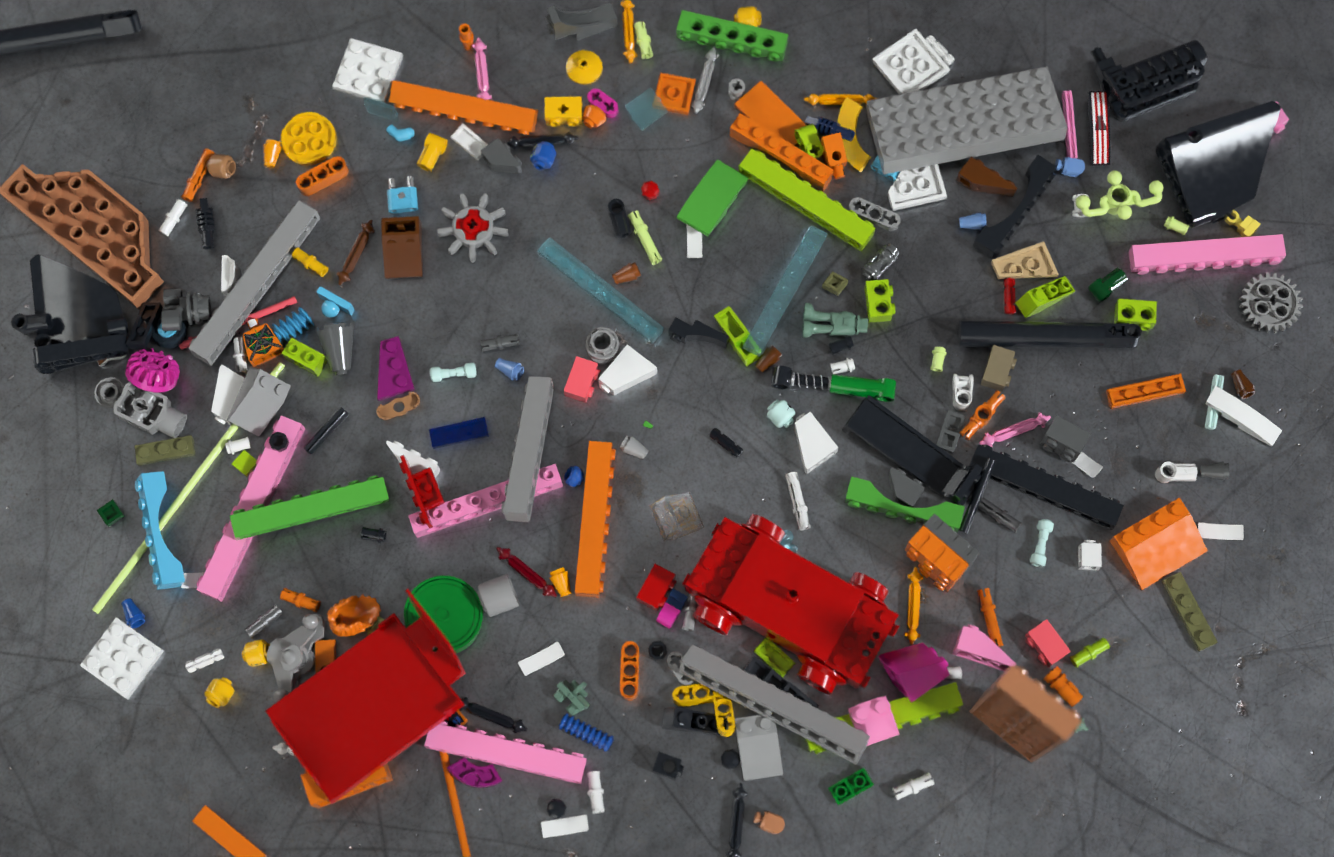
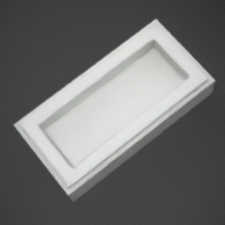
M463 123L450 136L454 142L478 161L482 157L480 150L489 145Z

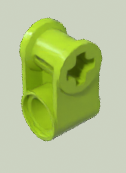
M814 124L794 130L796 141L802 151L815 159L823 154V147Z

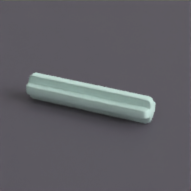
M1213 376L1210 394L1215 386L1223 389L1224 376ZM1208 406L1205 428L1214 430L1217 425L1219 411Z

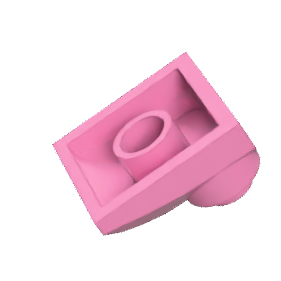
M886 696L872 699L848 709L854 728L862 730L870 736L867 746L899 735L891 706Z

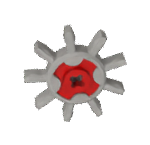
M485 193L480 198L478 206H469L466 196L460 194V203L463 209L458 213L445 207L442 208L443 215L452 219L453 222L451 227L440 228L437 231L439 237L455 236L456 240L448 248L451 256L462 245L469 248L468 255L471 262H475L476 248L485 246L495 256L497 254L496 248L490 242L492 236H508L509 234L508 229L494 226L493 221L506 213L503 207L488 213L485 210L488 204V195Z

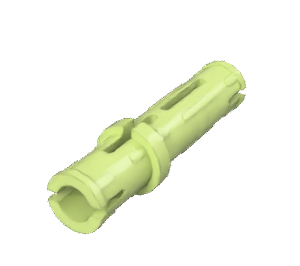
M634 211L635 214L631 212L628 214V218L651 264L655 265L661 262L662 257L648 232L647 224H644L639 211Z

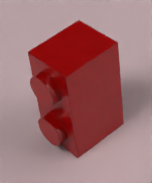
M654 564L636 597L637 601L658 612L659 608H663L668 599L666 597L668 591L675 588L677 584L675 580L676 574Z

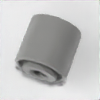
M508 574L478 585L479 591H477L480 603L484 612L489 617L520 606Z

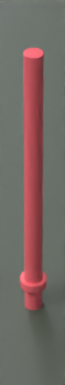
M295 296L251 313L242 325L247 324L251 319L262 318L298 302ZM197 336L188 337L187 340L179 345L180 349L183 350L190 347V342Z

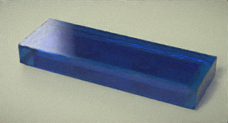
M485 417L429 429L433 449L489 437Z

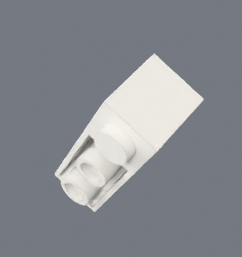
M387 440L386 444L399 463L402 462L401 455L406 457L413 474L431 467L435 478L438 476L440 468L437 465V461L429 457L426 460L420 457L421 454L413 449L408 451L404 449V445L397 441L392 443Z

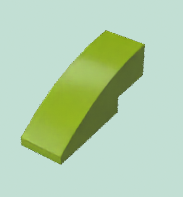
M730 306L713 315L722 332L729 336V343L746 367L760 359L762 355L760 348L751 338L749 331Z

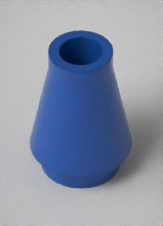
M131 598L121 603L128 626L138 628L145 623L144 613Z

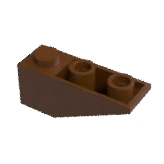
M970 157L956 179L971 191L1013 197L1017 190L1012 181L1005 180L996 170H990L981 160L974 159L973 157Z

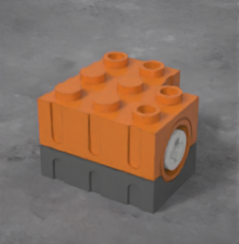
M935 513L912 537L905 548L907 557L914 562H919V572L925 578L930 577L940 591L945 590L946 592L954 586L980 554L978 550L971 546Z

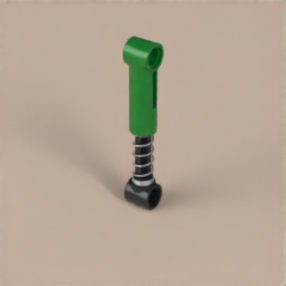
M774 366L771 387L784 390L789 389L790 386L799 385V387L822 388V390L825 388L834 394L867 397L869 395L882 402H893L895 400L896 381L889 378L877 380L832 374L830 377H822V375L814 376V374L807 375L804 373L803 375L798 372L795 373L787 366Z

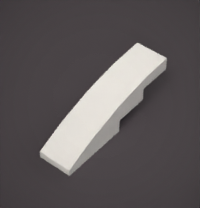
M1215 386L1205 403L1221 412L1222 417L1237 424L1240 430L1271 447L1282 432L1279 427L1266 417Z

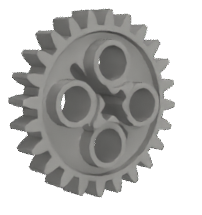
M1268 272L1264 277L1259 274L1257 279L1253 277L1250 283L1247 282L1245 288L1241 291L1243 295L1239 300L1243 301V303L1239 307L1245 308L1241 314L1248 315L1246 322L1252 320V327L1256 324L1259 325V331L1264 327L1266 333L1271 328L1274 333L1278 329L1283 332L1286 327L1290 328L1293 325L1292 323L1298 320L1297 317L1301 315L1299 310L1303 308V305L1299 303L1303 298L1297 297L1301 291L1294 290L1296 284L1290 285L1291 279L1284 281V275L1277 278L1276 273L1272 277H1270ZM1259 289L1264 290L1266 292V295H1262L1259 292ZM1278 292L1283 293L1285 298H1281ZM1257 307H1261L1264 313H1260ZM1276 310L1281 311L1283 313V316H1279L1276 313Z

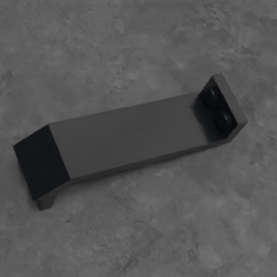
M869 395L862 400L842 429L847 434L850 432L855 433L940 497L957 505L963 506L982 476L980 472L983 468L978 464L972 467L962 464Z

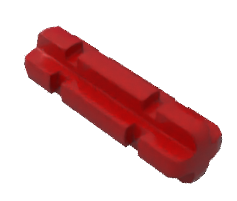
M1007 278L1004 279V287H1006L1004 289V304H1006L1004 312L1005 314L1012 315L1016 313V305H1014L1016 304L1015 288H1013L1015 287V279Z

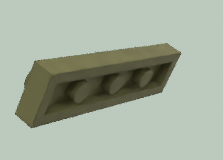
M1179 572L1162 580L1198 652L1217 644L1218 642L1182 573Z

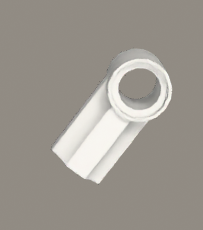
M1164 462L1155 471V477L1160 483L1196 481L1197 467L1195 464ZM1163 469H1166L1170 476H1166L1163 473Z

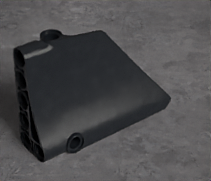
M35 255L30 260L35 314L50 313L54 321L51 330L38 331L37 337L34 340L36 347L32 351L34 367L41 374H51L74 366L127 355L126 334H128V324L123 315L116 290L69 266L42 255ZM44 342H49L46 346H42Z

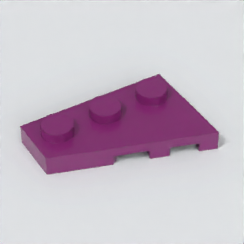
M399 336L380 341L378 401L415 390Z

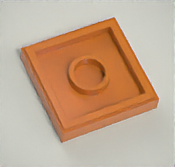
M660 73L653 108L689 115L696 79Z

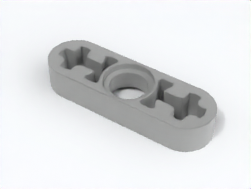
M859 197L853 198L849 203V210L854 211L862 220H868L872 224L888 231H894L899 227L900 217L895 212ZM857 203L860 204V208L855 210L854 207ZM868 207V208H867V211H866V215L863 214L865 208ZM877 210L880 216L878 218H871L869 212ZM885 214V219L881 222L882 216ZM891 218L895 219V223H892V225L888 224V220H891Z

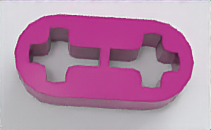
M599 89L589 91L587 96L589 105L599 107L607 118H613L618 114V104L615 100ZM592 96H599L600 101H598L597 99L593 101ZM606 106H608V107L613 106V111H612V110L607 111V107H606Z

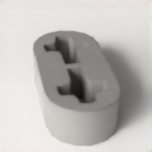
M677 651L671 652L667 657L668 667L681 685H692L695 680L683 681V674L679 672L680 668L676 664H671L673 656L681 658L679 664H681L684 656Z

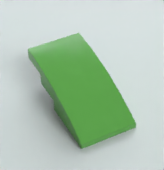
M717 159L694 189L676 218L708 237L726 215L728 208L736 200L738 193L748 182L749 177Z

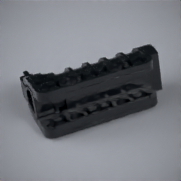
M1192 40L1122 68L1121 64L1116 66L1112 57L1106 58L1101 47H1096L1091 51V55L1096 62L1094 71L1100 80L1101 91H1108L1109 107L1115 118L1119 121L1132 119L1194 94L1199 86L1198 80L1203 77L1204 66L1208 59L1203 46L1197 40ZM1193 84L1192 89L1190 87H1186L1187 85ZM1174 90L1178 91V94L1175 96L1169 94V92ZM1161 97L1159 102H1157V100H1153L1154 98ZM1144 103V108L1139 109L1136 107V105ZM1120 109H1122L1123 111L1128 110L1126 112V115H1124L1123 113L1119 114Z

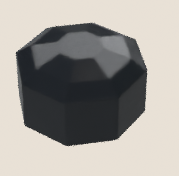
M276 432L271 435L269 444L273 450L282 452L287 449L289 440L284 433Z
M661 641L652 642L648 647L649 657L654 661L663 660L667 655L666 645Z
M733 749L725 750L721 756L722 765L727 769L736 768L740 763L739 753Z
M554 798L548 802L546 811L551 818L559 819L565 815L567 807L562 800Z

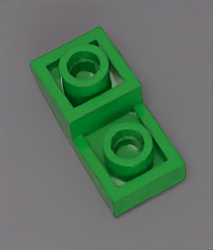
M864 767L830 786L829 790L839 806L875 784Z

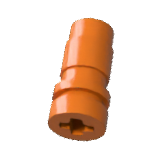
M1055 666L1043 677V680L1047 684L1050 683V687L1054 688L1064 701L1073 707L1083 698V695L1066 678V674L1061 673L1062 670Z

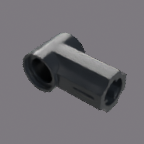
M612 199L608 204V215L612 222L615 237H627L632 233L624 203L620 199ZM613 207L621 208L619 212H613L611 209Z
M19 313L13 316L11 320L12 327L24 335L51 330L54 324L50 313L34 315Z

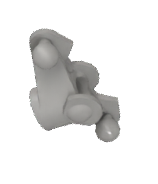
M317 614L306 615L303 618L302 626L284 638H276L270 644L267 652V661L272 664L279 688L274 693L275 702L300 685L299 679L301 674L310 672L314 667L315 655L311 648L314 642L324 637L325 622L322 616Z

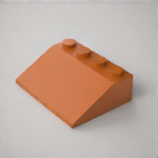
M1180 497L1113 536L1110 540V543L1141 590L1208 551L1190 512Z

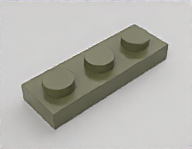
M189 435L135 445L136 463L140 466L194 456L193 437Z

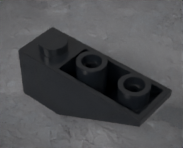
M678 707L664 708L662 724L664 729L722 736L718 732L716 716L713 713ZM727 718L723 719L725 730L727 727Z

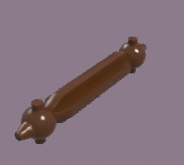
M371 219L367 223L360 225L363 231L358 234L343 264V271L336 273L339 279L338 285L340 286L344 282H350L349 273L353 271L369 239V233L375 232L373 220Z

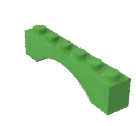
M852 476L844 502L848 503V506L852 508H867L868 512L875 514L882 512L889 518H904V521L912 524L916 522L925 524L935 513L956 533L960 529L965 506L950 502H944L927 508L903 506L883 496L870 481Z

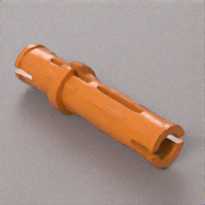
M204 148L192 176L187 179L188 184L181 195V198L185 201L192 202L197 190L201 188V181L207 171V162L215 154L207 148Z
M984 588L986 597H984L983 590L980 589L977 591L982 606L980 610L984 614L989 638L995 644V639H997L999 647L1004 646L995 614L996 606L993 605L990 588Z

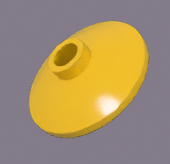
M580 50L568 58L566 71L572 81L578 84H590L601 75L602 62L594 52ZM581 63H587V65L581 66Z

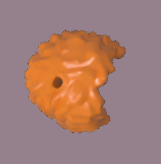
M363 594L360 597L352 595L342 599L327 611L330 629L339 637L355 636L358 633L364 632L366 628L373 626L374 622L377 621V617L380 616L381 606L376 598H371V596L365 597Z

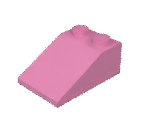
M967 625V627L963 626L959 631L953 655L1004 672L1012 664L1016 665L984 632L978 631V627Z

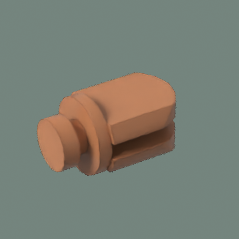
M757 811L753 819V823L757 824L759 822L758 828L771 834L780 833L785 826L784 819L780 815L769 811H764L762 815L761 812Z

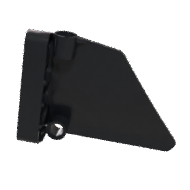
M1270 101L1190 127L1187 131L1163 138L1156 146L1157 158L1190 228L1208 222L1210 224L1217 223L1225 219L1226 214L1255 198L1266 154L1281 110L1279 104Z

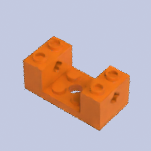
M388 763L337 801L392 781L393 778ZM305 770V773L300 776L310 806L319 809L331 804L311 775Z

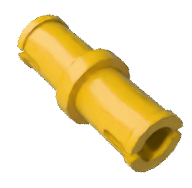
M299 247L293 251L292 258L304 264L306 269H311L320 277L325 276L328 272V267L316 260L314 255L307 254Z

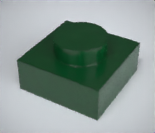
M113 499L97 509V512L108 527L125 516Z

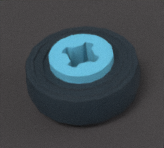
M160 319L157 321L152 336L158 346L171 349L184 341L187 330L182 321L181 330L163 331Z

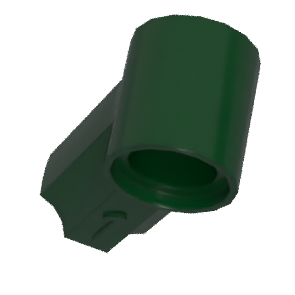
M1117 267L1105 277L1094 281L1088 287V290L1101 303L1114 290L1127 282L1128 279L1125 272Z

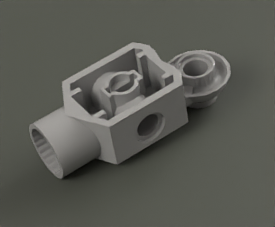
M113 377L105 378L96 385L94 395L97 403L107 408L114 407V414L119 419L151 435L160 431L172 438H177L185 426L187 414L172 408L171 401L167 396L157 392L142 390L131 382L124 386L123 382ZM115 390L114 396L107 397L109 391Z

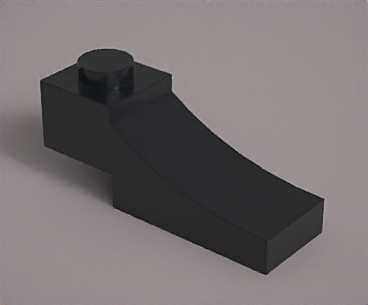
M675 317L668 329L670 339L676 343L682 342L686 344L687 341H703L725 349L729 344V336L698 320H695L694 324L690 325Z

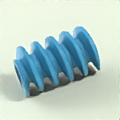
M298 307L299 314L294 311L291 312L292 318L286 315V322L279 319V326L275 323L272 324L273 332L282 345L283 339L289 342V335L296 338L295 331L302 334V327L309 330L308 323L315 326L308 313L301 307Z

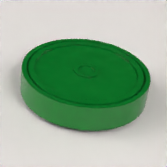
M435 576L424 580L412 590L411 594L446 637L456 654L468 648L475 641L482 627L483 608L478 594L468 583L452 576ZM409 597L404 607L406 628L420 618Z

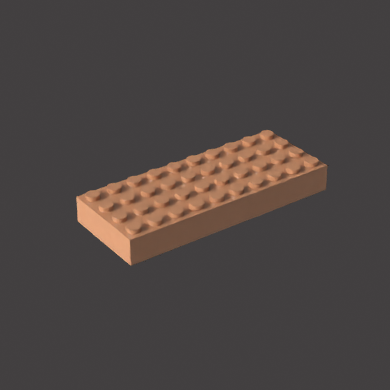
M1012 664L981 695L969 712L1032 763L1066 742L1082 720L1078 718L1080 715L1070 707L1067 709L1061 704L1062 700L1053 693L1051 695L1047 693L1042 683L1036 679L1031 680L1026 676L1028 673L1019 665L1015 667Z

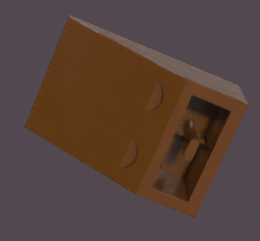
M419 216L381 218L385 279L423 277L422 223Z

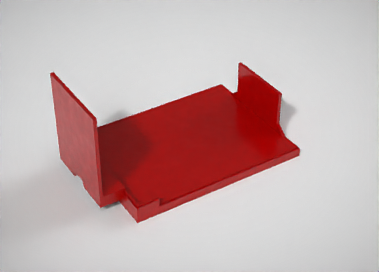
M408 589L405 591L420 617L417 621L406 628L396 614L393 613L378 624L379 628L265 710L274 727L331 804L335 803L464 706L462 700L450 685L465 675L466 672L449 641Z

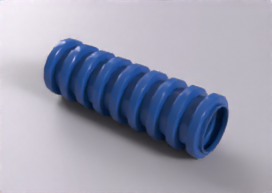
M568 713L563 716L559 724L560 730L564 729V732H570V735H576V738L580 737L582 741L586 740L588 744L592 743V746H598V749L603 748L604 752L609 750L614 740V736H608V733H602V730L598 731L596 727L592 728L590 724L586 725V722H580V719L575 720V717H569Z

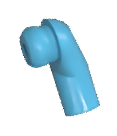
M391 124L386 129V132L399 142L409 140L414 136L412 128L398 130Z

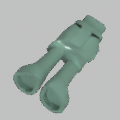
M811 303L804 304L802 338H809L812 334L830 333V336H851L867 333L868 318H860V315L847 311L840 313L819 312L814 310ZM809 321H827L831 325L814 324Z

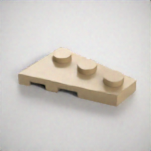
M1044 241L991 261L998 279L1058 277L1059 275Z

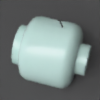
M777 399L767 408V417L777 428L783 426L788 428L795 421L793 419L795 410L785 400L779 401Z

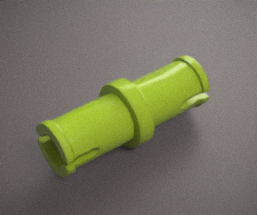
M1103 637L1090 646H1084L1083 650L1070 656V661L1074 667H1079V665L1088 660H1094L1096 655L1109 649L1110 645Z

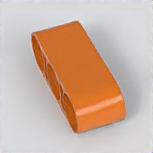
M336 156L299 175L296 179V185L300 193L304 196L313 195L346 177L348 174L346 162L342 157ZM337 166H343L341 169L335 170ZM321 174H326L324 178L319 179ZM304 183H310L309 186L302 187Z
M633 641L625 642L621 648L620 693L623 699L627 701L636 699L639 689L640 652L638 645ZM628 647L636 649V653L633 656L625 654V650ZM629 666L635 668V673L631 676L624 673L625 669ZM627 686H632L635 689V692L630 696L624 694V689Z

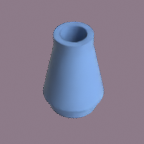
M981 212L960 217V228L982 230L987 226L986 213L981 214Z
M501 358L495 363V368L511 380H520L524 373V367L521 366V363Z

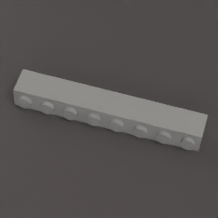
M529 376L528 384L524 385L525 400L521 401L522 415L518 417L519 431L515 434L514 438L516 447L511 453V461L513 463L512 467L508 469L509 483L505 485L506 499L501 505V512L504 513L507 521L530 522L554 392L553 381L550 377Z

